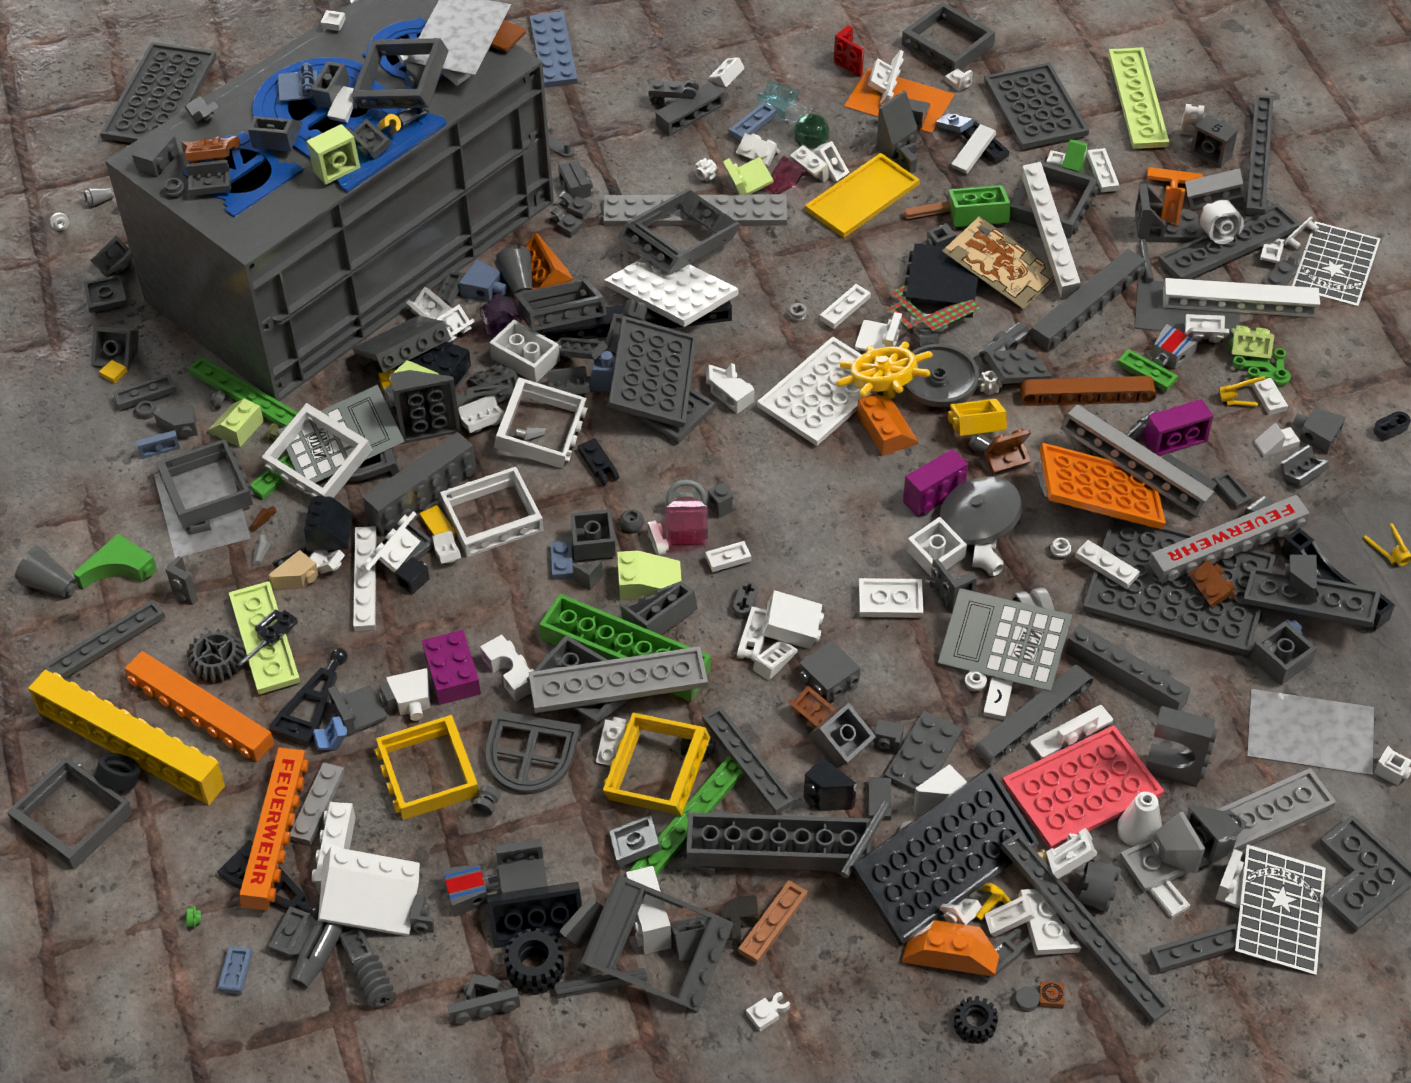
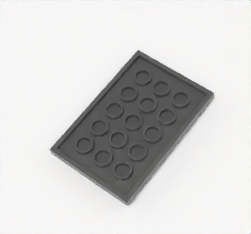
M1050 62L984 76V82L1021 149L1088 136V127Z
M623 316L620 324L607 407L683 428L686 423L697 336Z

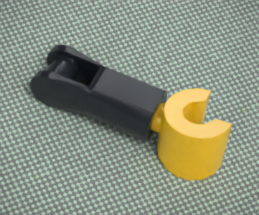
M407 108L396 115L388 114L378 123V130L381 131L390 125V134L393 135L400 130V127L429 113V110L416 108L419 113L417 115L414 110L415 108Z

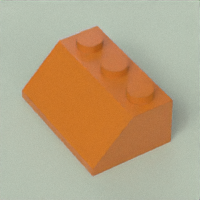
M877 393L858 399L857 416L882 456L918 444L917 438L893 400Z

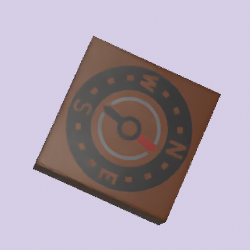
M1041 981L1039 1006L1063 1008L1064 983Z

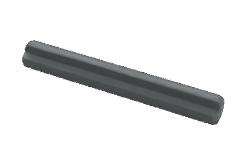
M645 968L621 971L640 980L647 981ZM610 974L556 983L554 989L556 997L629 985L631 983Z

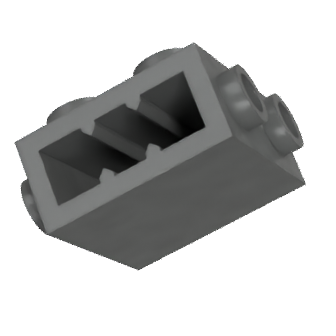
M832 640L826 645H821L816 652L810 656H805L799 662V677L828 702L833 698L839 697L844 690L855 686L859 682L860 667Z

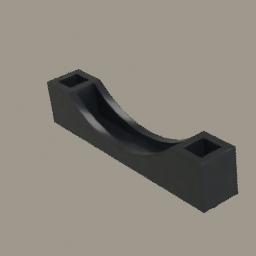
M1296 529L1285 538L1281 554L1289 561L1290 555H1316L1317 578L1356 585L1332 566L1319 549L1316 541L1302 529ZM1382 594L1372 627L1375 631L1390 620L1395 604Z

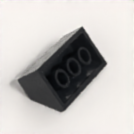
M579 882L487 895L493 946L510 945L509 941L512 937L516 939L517 933L522 932L524 934L527 929H531V932H533L537 928L541 929L542 933L546 930L550 932L551 936L555 935L557 938L564 937L560 930L582 906Z

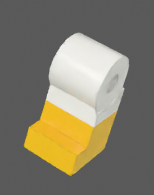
M395 369L378 373L381 389L391 408L395 407L389 377L391 373L396 371Z

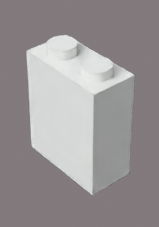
M774 590L768 601L762 636L811 649L815 642L818 643L821 636V630H818L824 617V613H821L822 604Z

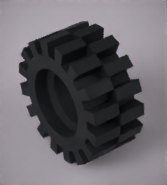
M970 996L967 997V1002L963 999L960 1005H957L954 1016V1028H956L957 1034L961 1033L963 1040L968 1037L969 1043L976 1039V1044H980L981 1039L984 1042L988 1041V1038H992L994 1031H996L998 1022L997 1009H993L994 1004L992 1002L987 1004L986 998H983V1001H979L980 996H975V1000L972 1001ZM972 1013L980 1014L984 1017L985 1023L982 1026H973L968 1023L967 1016Z

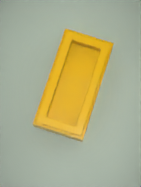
M438 505L419 513L421 520L432 536L451 531L453 537H457L455 529Z

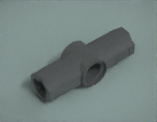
M1024 321L1018 322L1006 332H998L993 341L980 351L979 356L982 362L988 365L984 358L987 351L1016 350L1018 344L1031 335L1028 324Z

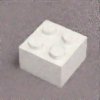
M939 517L908 538L907 552L931 576L934 558H938L945 569L948 570L965 558L967 544Z

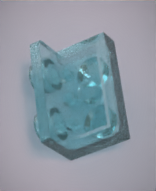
M768 80L765 91L758 93L757 101L778 107L780 111L788 112L797 106L800 91Z

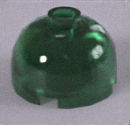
M817 114L802 116L798 119L794 128L795 141L798 145L801 146L802 143L810 149L825 144L826 140L829 139L827 121Z

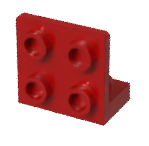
M847 25L835 35L834 63L861 77L863 75L864 48L853 43V28Z

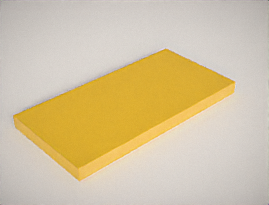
M880 153L807 203L805 211L845 238L919 186L920 179Z

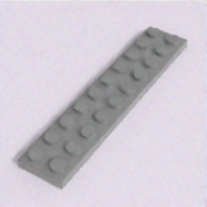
M786 194L699 195L741 225H787ZM605 195L604 226H624L627 221L675 195ZM678 209L649 226L703 225Z
M1309 768L1217 810L1227 811L1229 809L1247 822L1246 827L1238 834L1234 849L1240 850L1247 847V845L1258 842L1335 807L1336 801L1313 770ZM1153 839L1120 853V859L1143 893L1189 873L1183 869L1163 863L1159 855L1153 852L1151 846ZM1204 856L1202 857L1200 867L1209 864V861Z

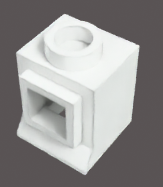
M1388 746L1378 761L1374 774L1399 786L1402 779L1407 780L1411 774V767H1409L1411 760L1393 751Z

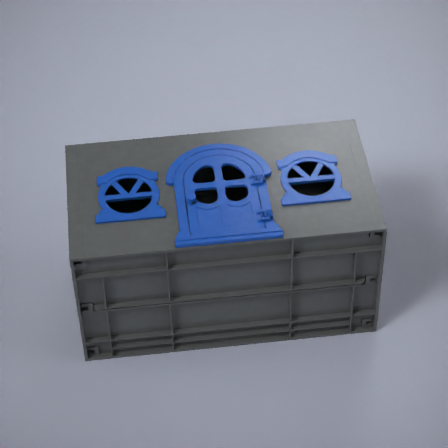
M356 0L339 11L345 13L346 18L340 31L322 29L320 23L202 98L207 105L215 101L219 107L213 111L215 115L207 121L201 119L195 123L185 109L155 128L154 130L174 135L179 148L177 155L173 157L158 176L138 171L132 157L133 153L154 130L105 160L144 300L259 390L278 401H281L410 306L406 302L408 300L414 302L424 287L432 291L443 283L448 272L460 271L554 202L543 65L541 60L516 44L506 52L490 46L475 75L471 74L469 78L458 86L441 73L429 108H425L429 110V113L400 127V130L393 135L390 134V125L381 130L392 144L375 160L369 154L365 156L358 149L359 145L357 144L359 169L326 185L313 172L307 140L341 124L345 128L348 126L354 131L366 119L378 129V123L388 114L396 115L407 108L360 109L357 107V109L352 110L348 123L331 120L327 116L330 108L316 106L314 98L280 102L278 74L301 72V65L308 62L312 65L313 71L317 70L319 76L326 62L330 61L345 64L350 79L347 87L354 88L371 41L419 38L439 0ZM397 55L382 56L370 90L413 89L409 87L406 81L407 66L403 67ZM253 117L302 121L301 129L292 150L280 151L253 148L248 132ZM218 136L220 138L238 136L240 139L239 148H231L229 156L223 159L227 160L231 173V192L190 196L188 191L189 175L186 165L191 164L192 161H186L182 150V142L200 141L201 138L210 140ZM211 158V159H204L203 162H210V161H213V160H212V158ZM178 178L184 184L185 189L183 193L176 197L166 195L164 184L168 179Z

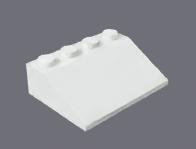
M331 846L323 859L318 921L409 936L411 928L410 915L418 889L420 863Z

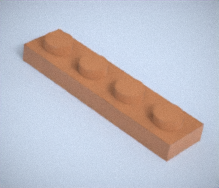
M788 880L738 948V953L758 964L807 898L808 891Z

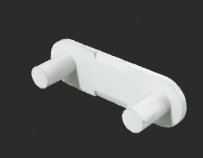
M1309 217L1286 239L1284 245L1286 246L1289 243L1298 249L1301 244L1294 239L1297 234L1306 227L1316 232L1319 227L1312 222L1313 217Z

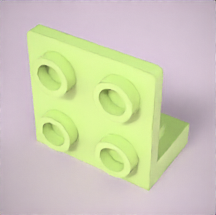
M761 157L740 167L736 163L732 164L730 158L723 161L739 194L750 195L774 182Z
M1237 325L1236 329L1231 328V333L1234 334L1231 354L1271 358L1274 335L1270 333V330L1256 328V331H1252L1247 326Z

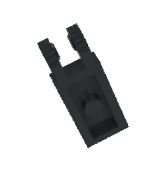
M596 438L577 445L579 453L595 477H598L603 485L608 484V478L605 475L607 472H609L614 480L619 479L618 471Z

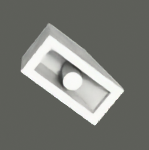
M832 141L822 144L811 151L828 164L829 178L836 182L850 173Z
M712 378L710 380L711 393L736 414L754 403V388L741 378Z

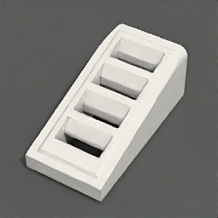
M779 640L755 658L753 670L765 679L770 680L797 653L798 649L787 642Z

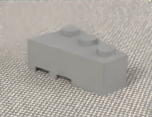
M1240 168L1185 181L1191 209H1203L1206 204H1212L1220 200H1228L1234 207L1243 206V209H1246L1247 197Z

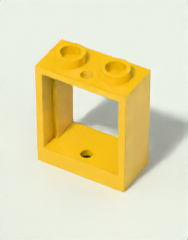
M997 399L950 404L951 411H948V421L960 436L1007 430L1006 410Z

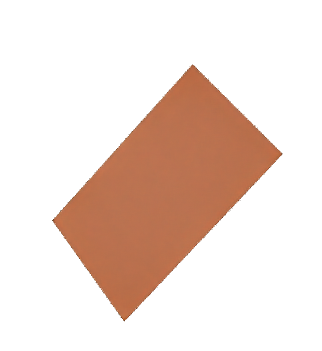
M868 68L844 106L878 116L882 93L868 85L872 69ZM897 77V84L892 91L894 93L892 98L902 91H906L908 99L930 103L922 129H917L932 133L936 127L935 121L942 117L955 94Z

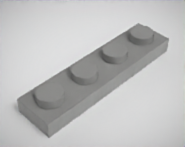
M323 762L290 832V840L307 845L312 844L323 821L324 813L328 810L330 802L345 773L344 767Z

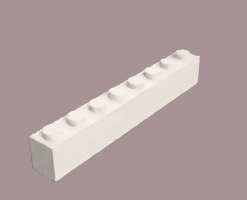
M1041 162L1023 165L1022 179L1061 299L1067 298L1080 288L1081 282Z
M1165 278L1163 287V308L1316 318L1320 307L1319 288L1173 278Z

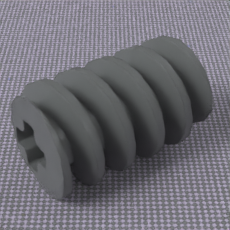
M376 954L362 957L353 966V973L360 984V989L367 999L368 1006L372 1008L387 1006L397 998L396 992L393 991V985L389 984L390 979L386 976V970L382 968L383 964L378 961L379 956Z

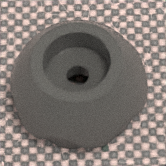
M630 509L621 514L619 523L624 531L633 533L641 530L645 520L639 511Z

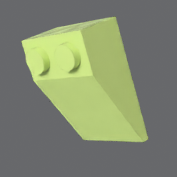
M642 551L617 552L620 600L638 599V597L643 595L646 598L656 594V590L681 581V567L678 560Z

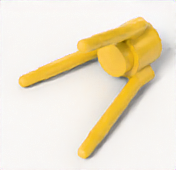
M1262 376L1234 385L1219 387L1221 401L1227 402V406H1258L1256 402L1234 400V398H1237L1236 389L1263 381L1265 377Z
M1393 523L1390 524V528L1399 545L1392 549V555L1366 535L1363 536V539L1384 555L1392 565L1397 563L1398 566H1405L1411 562V553L1405 547Z

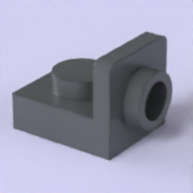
M915 143L899 148L898 162L911 174L916 172L918 162L915 155Z
M416 894L410 915L411 929L419 933H433L435 929L434 919L428 917L430 906L426 904L425 895Z

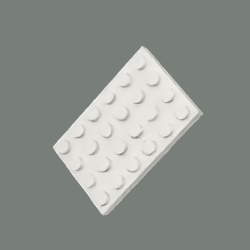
M645 257L604 279L606 287L637 303L645 304L647 308L684 327L738 295V288L690 264L669 275Z
M835 337L830 338L759 399L757 407L818 446L857 411L858 399L863 398L859 395L861 389L855 386L854 383L838 387L836 381L851 375V369H842L839 363L841 361L854 362L861 354ZM870 391L866 396L875 394L879 391Z

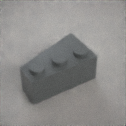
M682 581L656 590L657 593L649 597L640 596L638 601L628 605L626 602L620 604L623 620L660 635L698 609L695 591Z

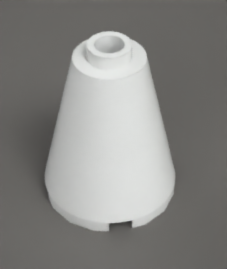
M1141 792L1122 813L1118 820L1117 828L1118 835L1125 844L1134 847L1153 839L1155 832L1162 827L1157 797L1150 792Z

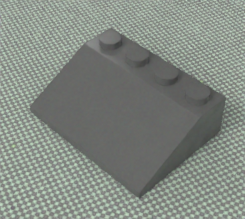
M413 370L390 374L398 426L405 441L403 444L461 432L452 376Z
M566 635L534 671L607 661V659ZM628 699L571 708L597 723L623 706Z

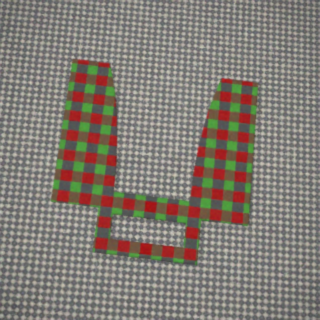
M905 285L891 292L900 302L887 309L894 315V312L899 313L895 309L903 306L918 320L912 323L902 316L901 322L908 329L924 322L932 331H935L982 307L974 300H969L925 316L910 303L911 300H906V296H902L903 291H907L908 285Z

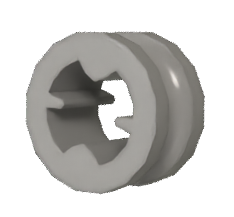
M801 303L791 305L790 319L795 322L804 321L807 316L806 306Z

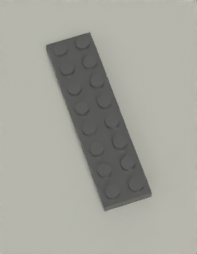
M1277 203L1266 208L1265 215L1252 214L1243 218L1244 226L1241 233H1237L1234 236V240L1229 243L1217 244L1208 235H1204L1159 255L1158 262L1175 279H1191L1260 248L1264 244H1269L1287 236L1299 228L1301 224Z

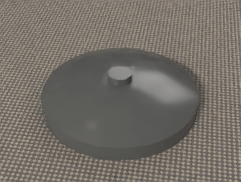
M946 344L925 345L912 351L915 355L927 351L933 354L931 359L917 363L918 369H928L930 376H915L913 380L903 385L906 393L914 400L933 407H950V404L962 403L973 395L978 386L979 370L976 362L968 353Z
M991 476L979 477L960 484L948 494L941 506L940 517L967 545H981L1003 537L1014 528L1022 513V501L1018 490L1009 481Z

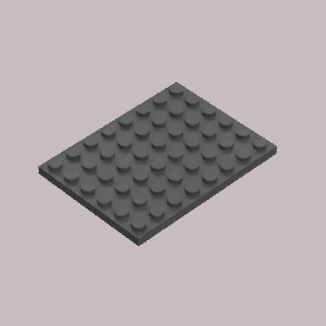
M1111 518L1102 549L1140 571L1139 577L1126 589L1095 570L1082 611L1249 656L1262 607L1243 604V598L1253 566L1272 570L1276 555L1249 549L1245 552H1238L1228 559L1216 561L1213 565L1218 564L1224 571L1222 577L1224 580L1229 579L1236 588L1233 592L1237 597L1233 599L1229 596L1212 608L1188 573L1179 576L1174 581L1161 583L1149 565L1152 552L1197 534L1164 526L1163 529L1151 528L1147 525L1131 523L1120 518Z

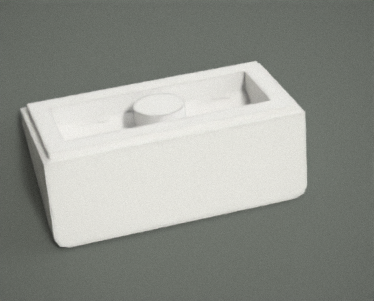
M738 57L726 59L708 79L720 86L727 87L744 70V66Z

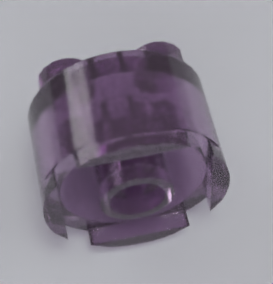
M501 294L494 295L491 300L479 309L485 331L492 339L513 320L522 324V317L516 302L512 298L503 297Z

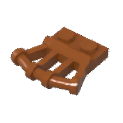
M218 136L210 140L201 138L200 141L182 142V150L186 161H192V163H200L204 159L211 158L213 161L223 160L224 157L229 156L231 148H239L240 146L238 136L230 138H220Z

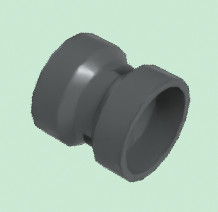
M482 785L478 791V798L472 804V809L480 815L491 816L495 809L494 804L498 802L501 796L500 792L492 786Z

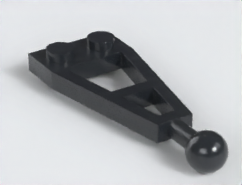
M334 649L331 652V662L327 669L321 667L281 709L269 727L271 734L310 746L314 739L313 732L315 729H320L330 700L328 688L335 686L337 680L335 670L338 665L344 664L347 661L348 655L344 649ZM323 678L327 679L323 693L313 690ZM305 698L320 702L312 723L290 716Z
M251 840L246 842L218 870L220 877L240 890L253 846ZM281 869L280 882L275 883L274 887L276 888V894L286 886L295 895V898L290 901L276 895L275 901L270 903L287 910L289 907L300 909L310 913L317 921L319 907H312L305 902L307 900L306 895Z

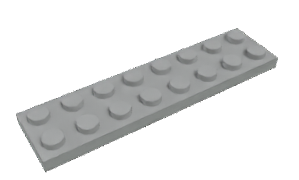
M701 647L529 672L535 713L708 687Z

